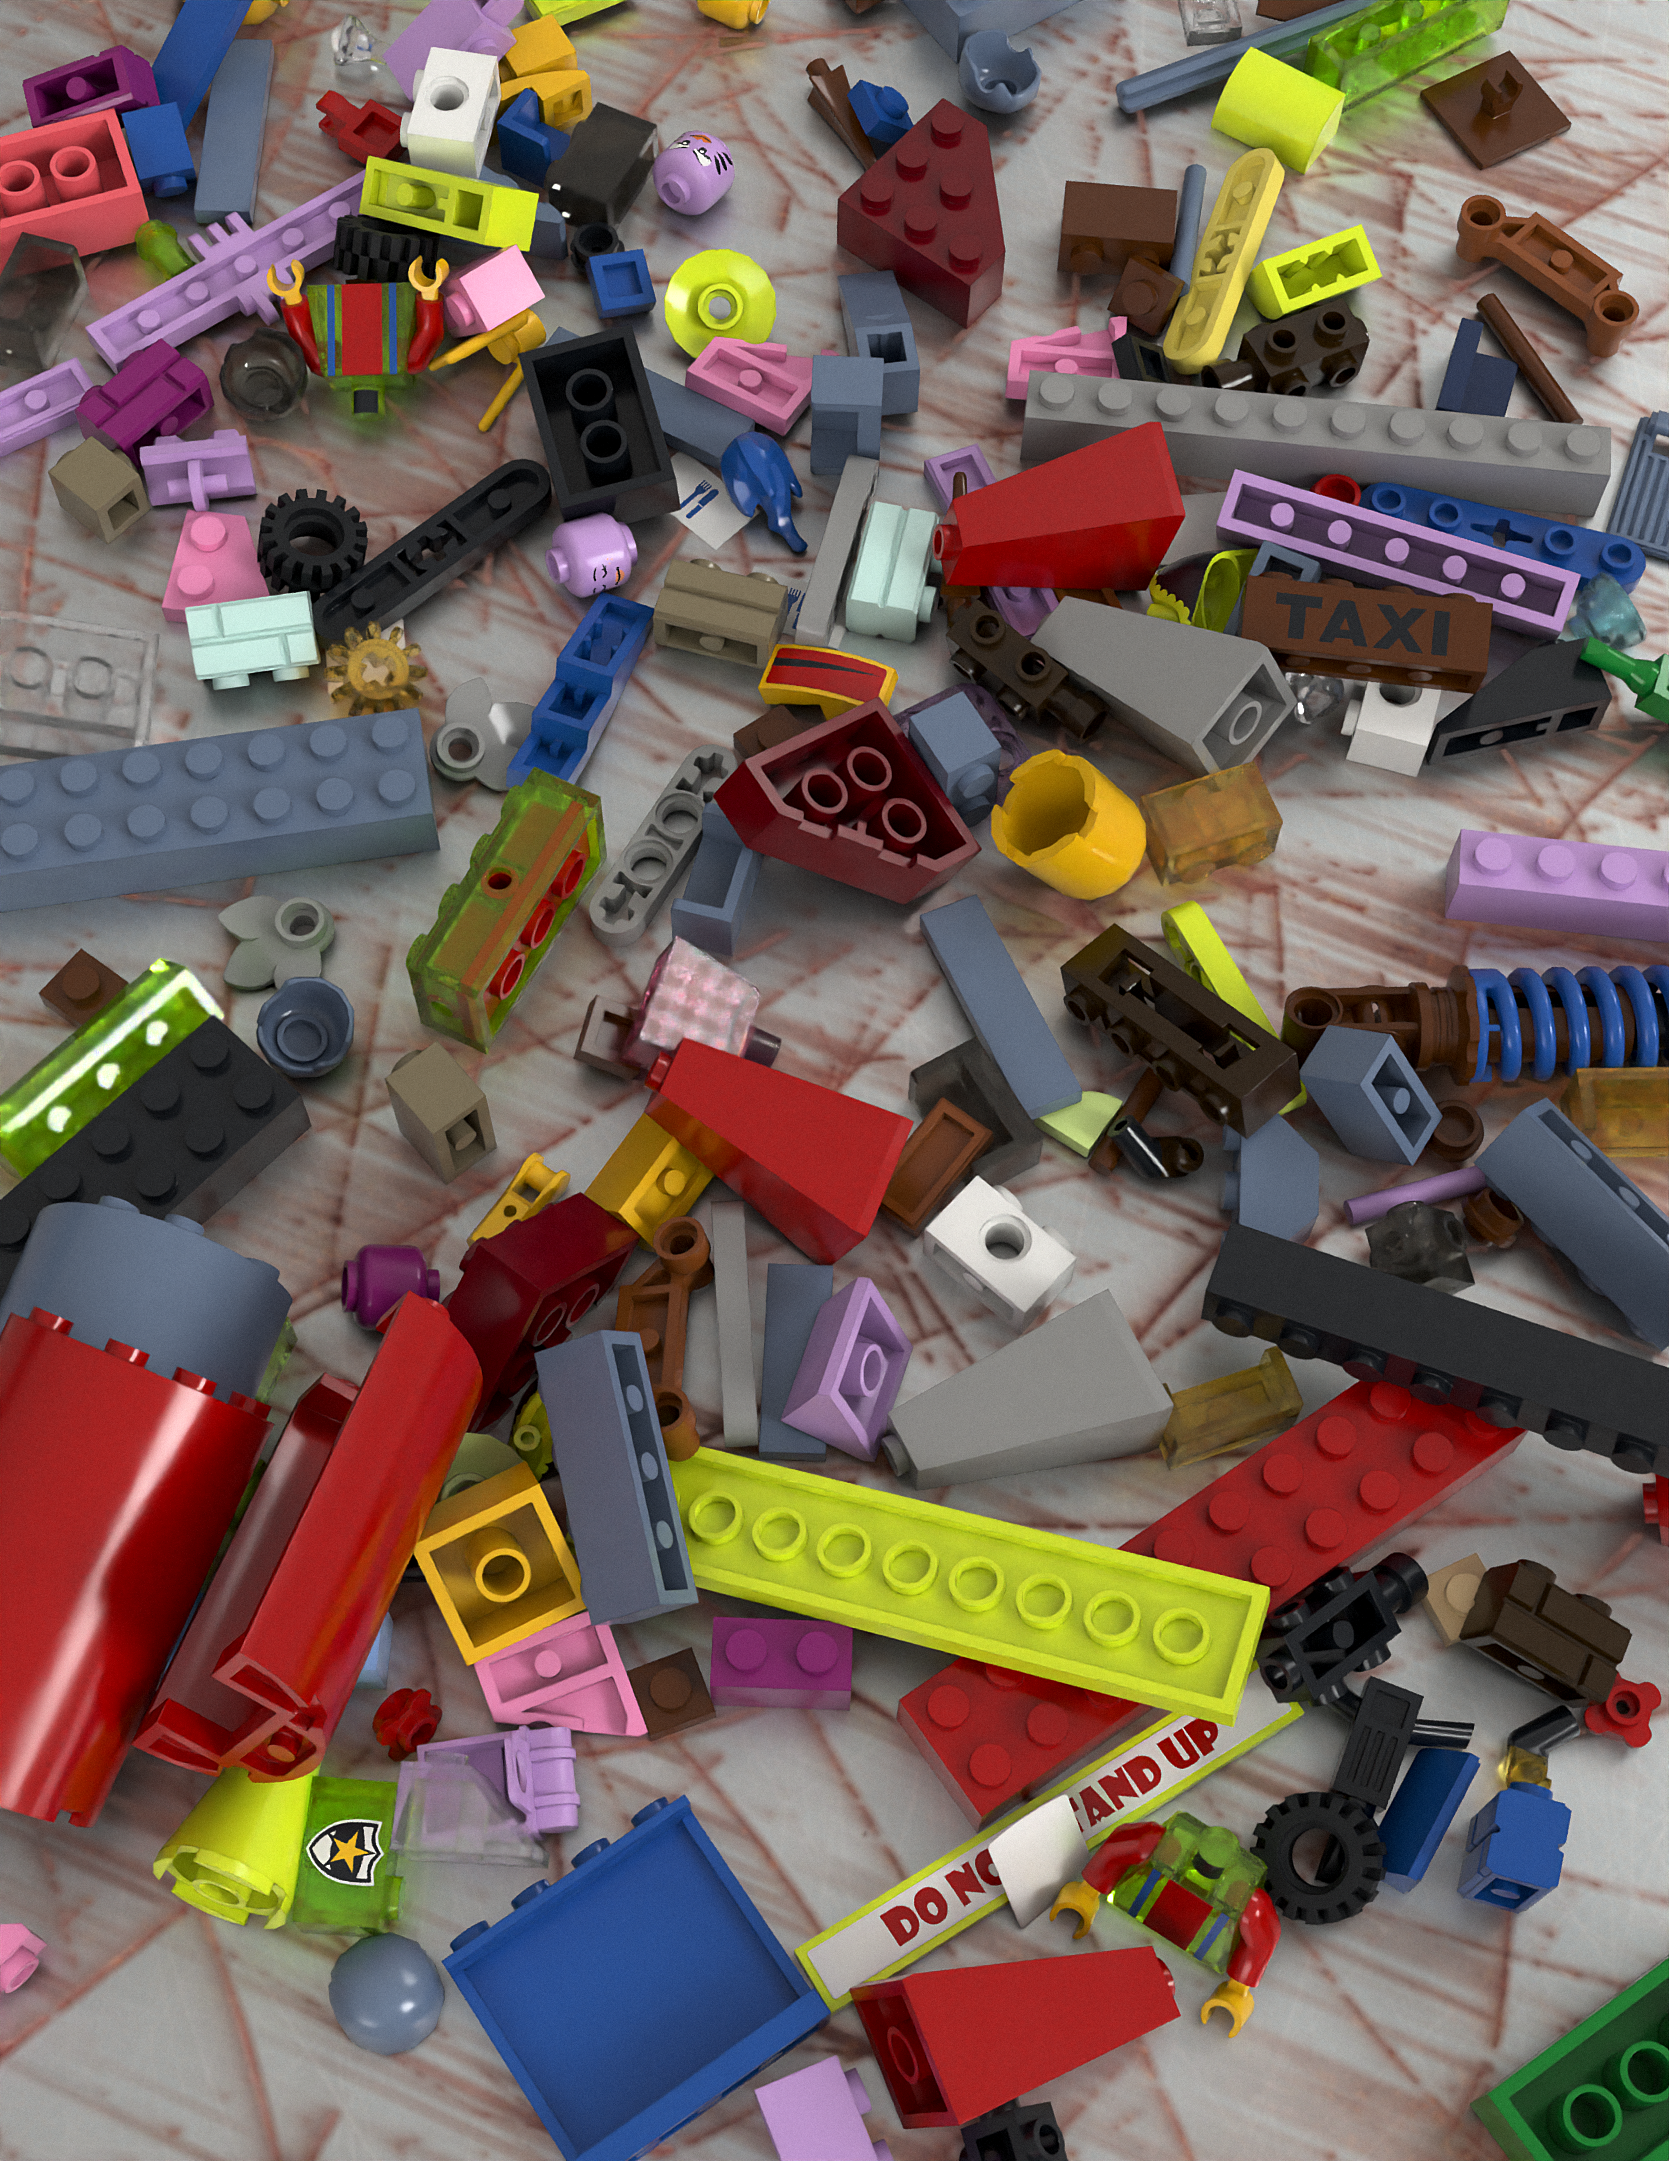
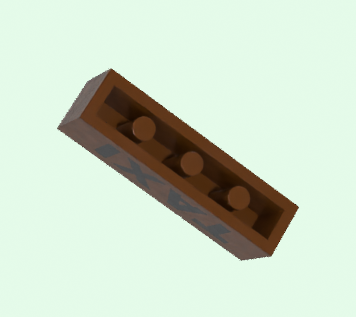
M1264 572L1258 576L1247 575L1240 598L1236 637L1257 641L1268 647L1282 672L1476 694L1488 669L1493 603L1476 602L1473 596L1464 593H1448L1441 597L1416 595L1412 589L1403 586H1386L1380 590L1356 588L1351 582L1343 579H1325L1319 583L1295 581L1292 576L1282 572Z

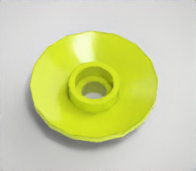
M730 249L705 250L686 259L671 276L664 296L665 322L674 341L691 357L696 359L715 336L742 339L751 344H761L769 338L776 318L775 291L766 272L749 256ZM721 297L729 302L730 314L726 318L716 319L710 314L709 303L714 298Z

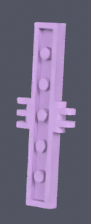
M365 170L255 232L250 229L237 212H233L224 217L225 223L232 233L228 236L217 222L205 228L213 244L209 247L198 233L186 239L187 244L200 263L86 326L85 329L89 342L115 374H118L127 357L137 350L145 351L160 338L175 348L240 310L246 317L256 312L268 326L279 321V315L272 303L275 301L280 306V302L284 297L274 294L267 284L266 276L271 264L273 263L275 266L278 280L284 284L294 283L293 280L296 279L291 268L292 259L299 261L304 268V273L333 258L338 218L345 215L356 217L364 215L359 213Z

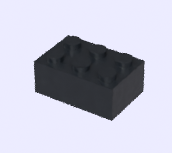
M632 324L518 353L563 522L603 512L612 516L616 522L622 521L625 524H630L681 510L676 476Z

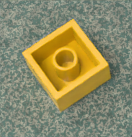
M526 1461L434 1505L413 1553L467 1667L587 1608L580 1592L582 1579L580 1571L540 1484Z

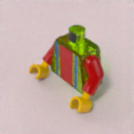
M420 255L409 267L408 276L410 282L307 285V295L301 294L299 290L305 277L304 268L299 261L295 259L291 261L292 272L296 278V281L292 284H284L278 280L275 266L273 263L271 264L266 276L267 284L274 294L284 297L280 302V307L292 344L311 373L323 377L333 391L351 392V418L354 420L365 422L384 420L385 391L412 389L415 375L426 370L444 341V295L438 291V288L448 278L450 269L448 263L443 258H440L436 263L437 278L435 280L429 279L423 274L421 268L423 260Z
M1177 1811L1162 1824L1150 1821L1124 1823L1116 1827L1081 1871V1875L1084 1878L1083 1882L1073 1881L1066 1883L1061 1888L1049 1914V1919L1053 1922L1058 1912L1062 1909L1070 1908L1078 1911L1082 1918L1078 1922L1072 1938L1080 1939L1087 1935L1099 1909L1098 1896L1102 1893L1108 1895L1107 1901L1221 1975L1226 1971L1230 1976L1229 1981H1224L1217 1986L1201 2008L1200 2017L1202 2023L1206 2024L1217 2006L1228 2009L1235 2021L1234 2026L1229 2032V2038H1233L1238 2034L1253 2013L1254 2000L1249 1992V1988L1259 1986L1281 1935V1923L1270 1895L1263 1890L1268 1870L1263 1860L1242 1848L1236 1835L1230 1830L1221 1826L1209 1827L1191 1814L1183 1811Z

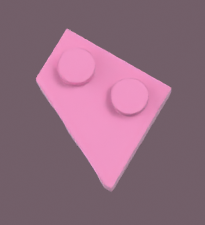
M1117 316L1109 318L1108 329L1081 335L1082 332L1079 327L1074 326L1057 330L1049 336L1036 335L1011 341L1005 398L1026 400L1030 370L1121 379L1111 343L1126 334L1127 317Z
M715 336L687 369L685 387L750 417L756 423L784 436L811 403L813 358L786 355L787 345L768 342L751 344L742 339ZM821 350V355L839 356V353L833 350Z

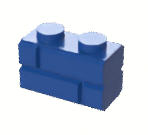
M1511 1782L1509 1788L1499 1791L1470 1820L1465 1850L1469 1855L1462 1862L1457 1892L1463 1896V1899L1516 1914L1527 1911L1558 1887L1564 1853L1559 1848L1566 1843L1572 1811L1565 1806V1803L1552 1800L1553 1792L1545 1787L1527 1782Z

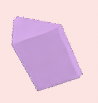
M857 1277L820 1306L780 1421L862 1461L875 1462L881 1445V1439H883L886 1430L887 1414L893 1409L913 1346L870 1278Z

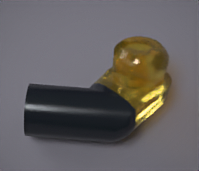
M1560 1705L1510 1733L1507 1738L1502 1771L1504 1782L1508 1788L1511 1782H1527L1549 1790L1551 1789L1552 1780L1547 1778L1549 1752L1580 1735L1579 1725L1566 1706Z

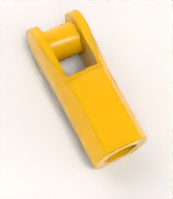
M537 1152L531 1154L522 1164L501 1197L466 1240L468 1246L470 1247L480 1237L489 1239L504 1231L516 1219L524 1221L536 1215L550 1202L555 1204L565 1192L571 1175L565 1170H560L558 1173L554 1172L543 1164L544 1157ZM529 1186L540 1193L533 1203L521 1197Z

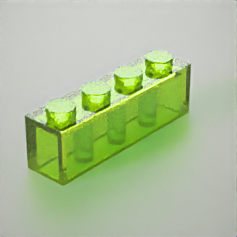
M1379 0L1311 36L1303 73L1346 94L1341 112L1342 115L1502 28L1510 0Z
M163 958L158 959L0 1096V1166L6 1173L20 1181L24 1180L212 1014L219 1020L225 1016L224 1012L188 967Z

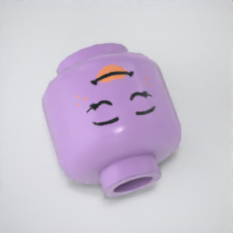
M597 512L559 525L553 532L552 549L545 552V561L550 577L555 584L563 583L571 594L580 598H586L625 584L630 578L631 567L637 565L638 555L629 527L622 521L616 522L612 516L606 513Z

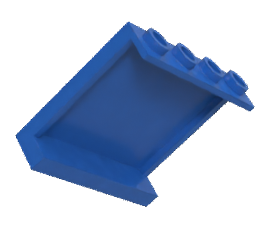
M685 1794L671 1804L666 1797H662L644 1807L631 1819L634 1829L614 1843L610 1844L607 1838H602L587 1846L572 1859L571 1864L575 1870L553 1885H550L547 1879H542L523 1890L511 1901V1906L515 1911L492 1927L484 1920L466 1929L450 1943L449 1946L454 1953L441 1961L566 2161L640 2160L830 2023V2010L816 1989L813 1988L811 1990L692 1813L691 1803Z

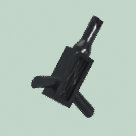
M1370 1676L1365 1681L1360 1696L1348 1688L1343 1696L1327 1704L1351 1723L1327 1792L1340 1794L1348 1801L1357 1802L1365 1808L1363 1813L1369 1819H1372L1375 1811L1381 1813L1387 1808L1408 1745L1466 1749L1475 1724L1417 1719L1424 1696ZM1332 1833L1328 1837L1314 1878L1315 1881L1325 1885L1333 1883L1341 1875L1345 1864L1343 1847Z

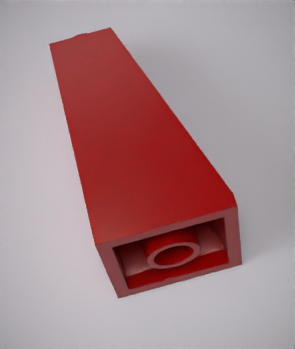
M1149 421L952 499L943 523L936 525L932 538L933 555L936 560H940L942 563L946 585L1098 590L1111 588L1113 590L1146 591L1186 517L1161 422Z
M684 1037L670 1055L662 1051L658 1053L643 1084L644 1087L652 1090L644 1112L666 1132L674 1136L683 1147L819 1265L832 1266L868 1236L914 1121L899 1114Z
M1153 1946L914 1973L860 1983L849 1989L903 2129L960 2126L1181 2016L1174 1999L1175 1983L1166 1964L1156 1956Z

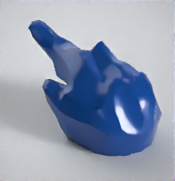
M754 431L741 433L726 447L719 463L721 478L731 502L742 514L750 518L753 517L757 504L761 505L768 515L769 529L783 536L784 540L794 551L802 552L806 550L808 544L799 536L791 514V494L801 498L803 496L802 488L786 453L768 435Z

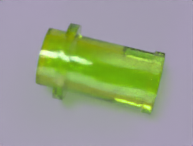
M150 220L143 224L135 234L136 251L141 259L151 261L166 281L197 264L178 243V233L172 225L163 223L160 220Z

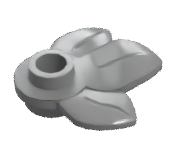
M481 677L461 684L449 695L445 705V724L436 730L430 742L429 755L434 768L442 776L450 780L467 781L475 778L495 791L516 790L506 786L507 767L531 732L532 712L536 706L519 702L492 704L491 693ZM455 744H463L470 749L471 756L467 760L457 761L449 755L448 750Z
M268 895L251 896L226 907L218 914L217 918L221 925L241 942L227 963L223 980L229 986L244 990L265 988L275 982L276 988L279 990L284 981L294 977H319L322 971L320 953L329 946L335 932V925L330 911L322 903L311 898L296 897L283 903ZM310 925L314 927V930L306 935H293L300 926Z

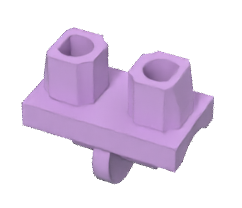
M235 429L214 431L207 440L185 442V440L180 439L176 435L156 437L153 446L140 447V461L146 477L151 506L192 501L196 512L208 511L209 499L256 494V482L246 435L239 436Z

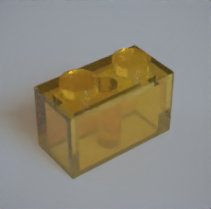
M1254 761L1141 796L1138 806L1146 823L1145 851L1162 887L1180 881L1183 884H1194L1206 879L1215 870L1237 863L1240 866H1250L1264 860L1271 852L1275 851L1283 820Z

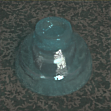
M1600 571L1583 588L1577 600L1576 615L1566 621L1572 634L1576 639L1591 636L1617 650L1635 647L1645 642L1647 629L1632 601L1610 573Z

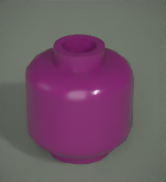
M368 1244L360 1248L354 1260H345L341 1280L343 1313H352L355 1323L361 1329L376 1330L379 1319L408 1290L420 1297L439 1302V1270L428 1269L424 1253L416 1246Z

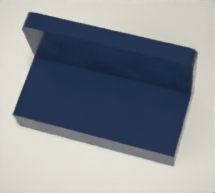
M1466 318L1461 319L1435 410L1505 417L1518 364L1513 361L1477 353L1484 323Z

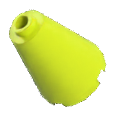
M321 1763L314 1771L303 1777L275 1783H252L247 1777L249 1774L248 1770L233 1766L229 1769L225 1767L219 1778L217 1777L159 1850L153 1863L154 1875L160 1880L167 1870L177 1879L171 1891L173 1894L205 1913L228 1922L245 1926L250 1913L268 1916L263 1929H275L285 1925L293 1906Z

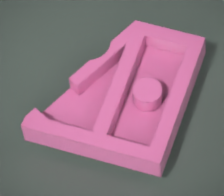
M187 509L161 607L165 620L187 623L185 607L270 596L266 581L260 572L261 565L260 562H257V553L245 516L207 511L196 512L195 510Z
M588 1611L557 1622L474 1663L495 1724L526 1725L535 1728L568 1727L571 1731L637 1738L648 1734L609 1625L591 1626Z

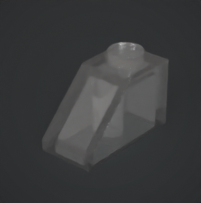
M430 1751L426 1752L425 1762L401 1761L390 1843L392 1851L409 1861L548 1869L550 1857L548 1851L493 1782L475 1767L468 1765V1756L454 1752Z

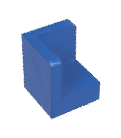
M528 88L523 90L497 121L502 168L549 191L578 155L577 139L540 121L537 93Z

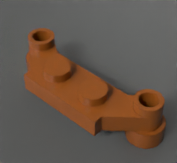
M1475 195L1463 203L1457 221L1459 237L1456 244V252L1461 259L1471 263L1481 262L1486 257L1499 259L1584 321L1588 333L1586 346L1592 354L1607 358L1618 352L1622 340L1631 334L1639 315L1637 301L1630 294L1618 288L1623 277L1620 271L1537 212L1529 218L1506 216L1503 204L1496 198L1488 195Z
M688 1216L671 1218L657 1229L653 1238V1247L658 1258L632 1285L619 1286L615 1331L640 1333L667 1459L675 1462L691 1458L700 1447V1436L695 1428L696 1414L689 1399L681 1389L690 1294L693 1290H699L707 1286L715 1273L714 1266L709 1257L711 1245L700 1222Z

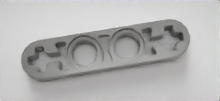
M849 454L800 609L795 632V645L828 648L873 499L879 460Z
M716 744L702 745L695 748L685 758L592 896L589 904L591 930L595 938L604 945L615 948L626 947L635 943L642 936L697 853L703 837L702 812L705 803L717 804L713 794L738 768L736 758L728 749ZM714 768L721 769L722 779L713 777L709 780L703 789L702 800L697 796L701 788L700 771L709 774ZM677 810L688 811L698 820L696 825L685 833L670 831L665 827L663 821L669 813ZM655 857L665 863L666 870L660 877L654 880H644L638 878L632 872V867L639 859ZM626 888L627 891L633 894L627 905L629 921L619 918L613 925L608 924L606 911L616 914L626 901Z
M743 1200L711 1202L725 1448L758 1446Z

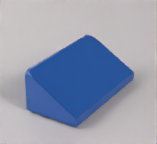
M1430 1747L1422 1748L1417 1753L1379 1825L1381 1830L1376 1831L1380 1842H1385L1387 1855H1383L1382 1867H1387L1385 1880H1381L1382 1882L1404 1894L1406 1891L1410 1892L1422 1880L1481 1765L1478 1762L1479 1757L1469 1752Z

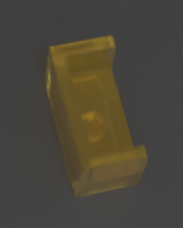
M1669 1067L1576 1069L1560 1098L1561 1112L1607 1157L1669 1156Z
M1278 1346L1265 1349L1257 1366L1171 1394L1167 1383H1163L1162 1385L1173 1402L1174 1407L1159 1447L1170 1471L1292 1428L1303 1408L1304 1402L1283 1353Z

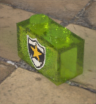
M324 1776L312 1777L292 1922L302 1933L365 1938L387 1933L390 1920H401L405 1901L406 1880L405 1876H396L399 1847L410 1848L412 1843L415 1806L413 1804H405L406 1796L398 1782Z

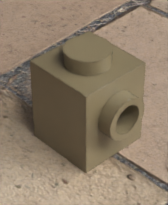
M90 436L76 449L62 455L57 464L48 471L60 506L107 545L151 510L141 477L133 462L121 450L114 448L110 451L93 436Z

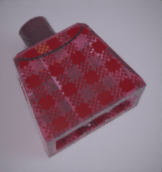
M676 936L655 961L619 1060L650 1070L660 1051L670 1055L684 1037L771 1068L779 1052L782 1040L751 1025L761 999V993L756 986L687 940Z

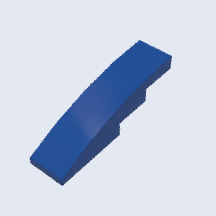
M605 592L599 594L557 658L555 679L532 712L531 732L507 767V787L563 805L593 753L632 674L653 625L654 608Z

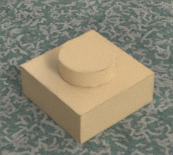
M1477 1552L1426 1576L1429 1590L1427 1596L1420 1602L1446 1648L1461 1640L1459 1634L1469 1610L1476 1603L1474 1597L1483 1575L1487 1571Z

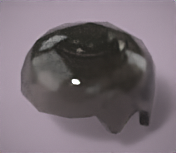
M258 327L249 339L241 343H232L226 352L224 363L219 373V381L225 402L241 417L263 422L280 420L295 411L301 404L309 383L307 366L301 346L288 333L268 327Z

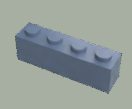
M1547 1097L1523 1109L1473 1163L1485 1174L1487 1185L1496 1192V1195L1506 1201L1513 1202L1531 1220L1533 1231L1543 1242L1551 1247L1559 1248L1578 1267L1577 1271L1580 1278L1591 1290L1598 1294L1606 1295L1625 1314L1627 1325L1638 1337L1646 1342L1654 1343L1661 1351L1665 1350L1669 1346V1217Z
M598 1330L534 1353L539 1374L538 1392L547 1412L553 1441L552 1459L560 1474L567 1507L566 1526L574 1541L582 1578L580 1592L589 1612L591 1626L633 1623L699 1603L640 1333Z

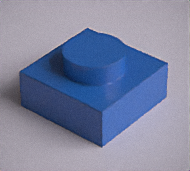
M860 79L847 94L867 136L894 145L914 126L907 112L909 109L907 101L897 90L890 86L882 88Z
M643 249L588 258L585 268L599 319L653 310L657 301Z

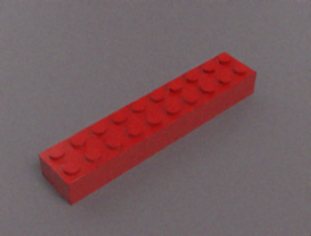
M1360 1380L1117 1549L1270 1587V1603L1262 1627L1263 1630L1270 1625L1267 1616L1273 1610L1290 1601L1304 1599L1314 1591L1313 1583L1324 1578L1336 1568L1341 1566H1349L1351 1568L1513 1453L1528 1433V1430L1517 1426L1500 1428L1490 1425L1479 1419L1475 1412L1450 1403L1445 1405L1425 1403L1411 1395L1408 1389L1382 1380L1379 1382ZM961 1656L899 1699L896 1719L976 1833H979L1155 1707Z

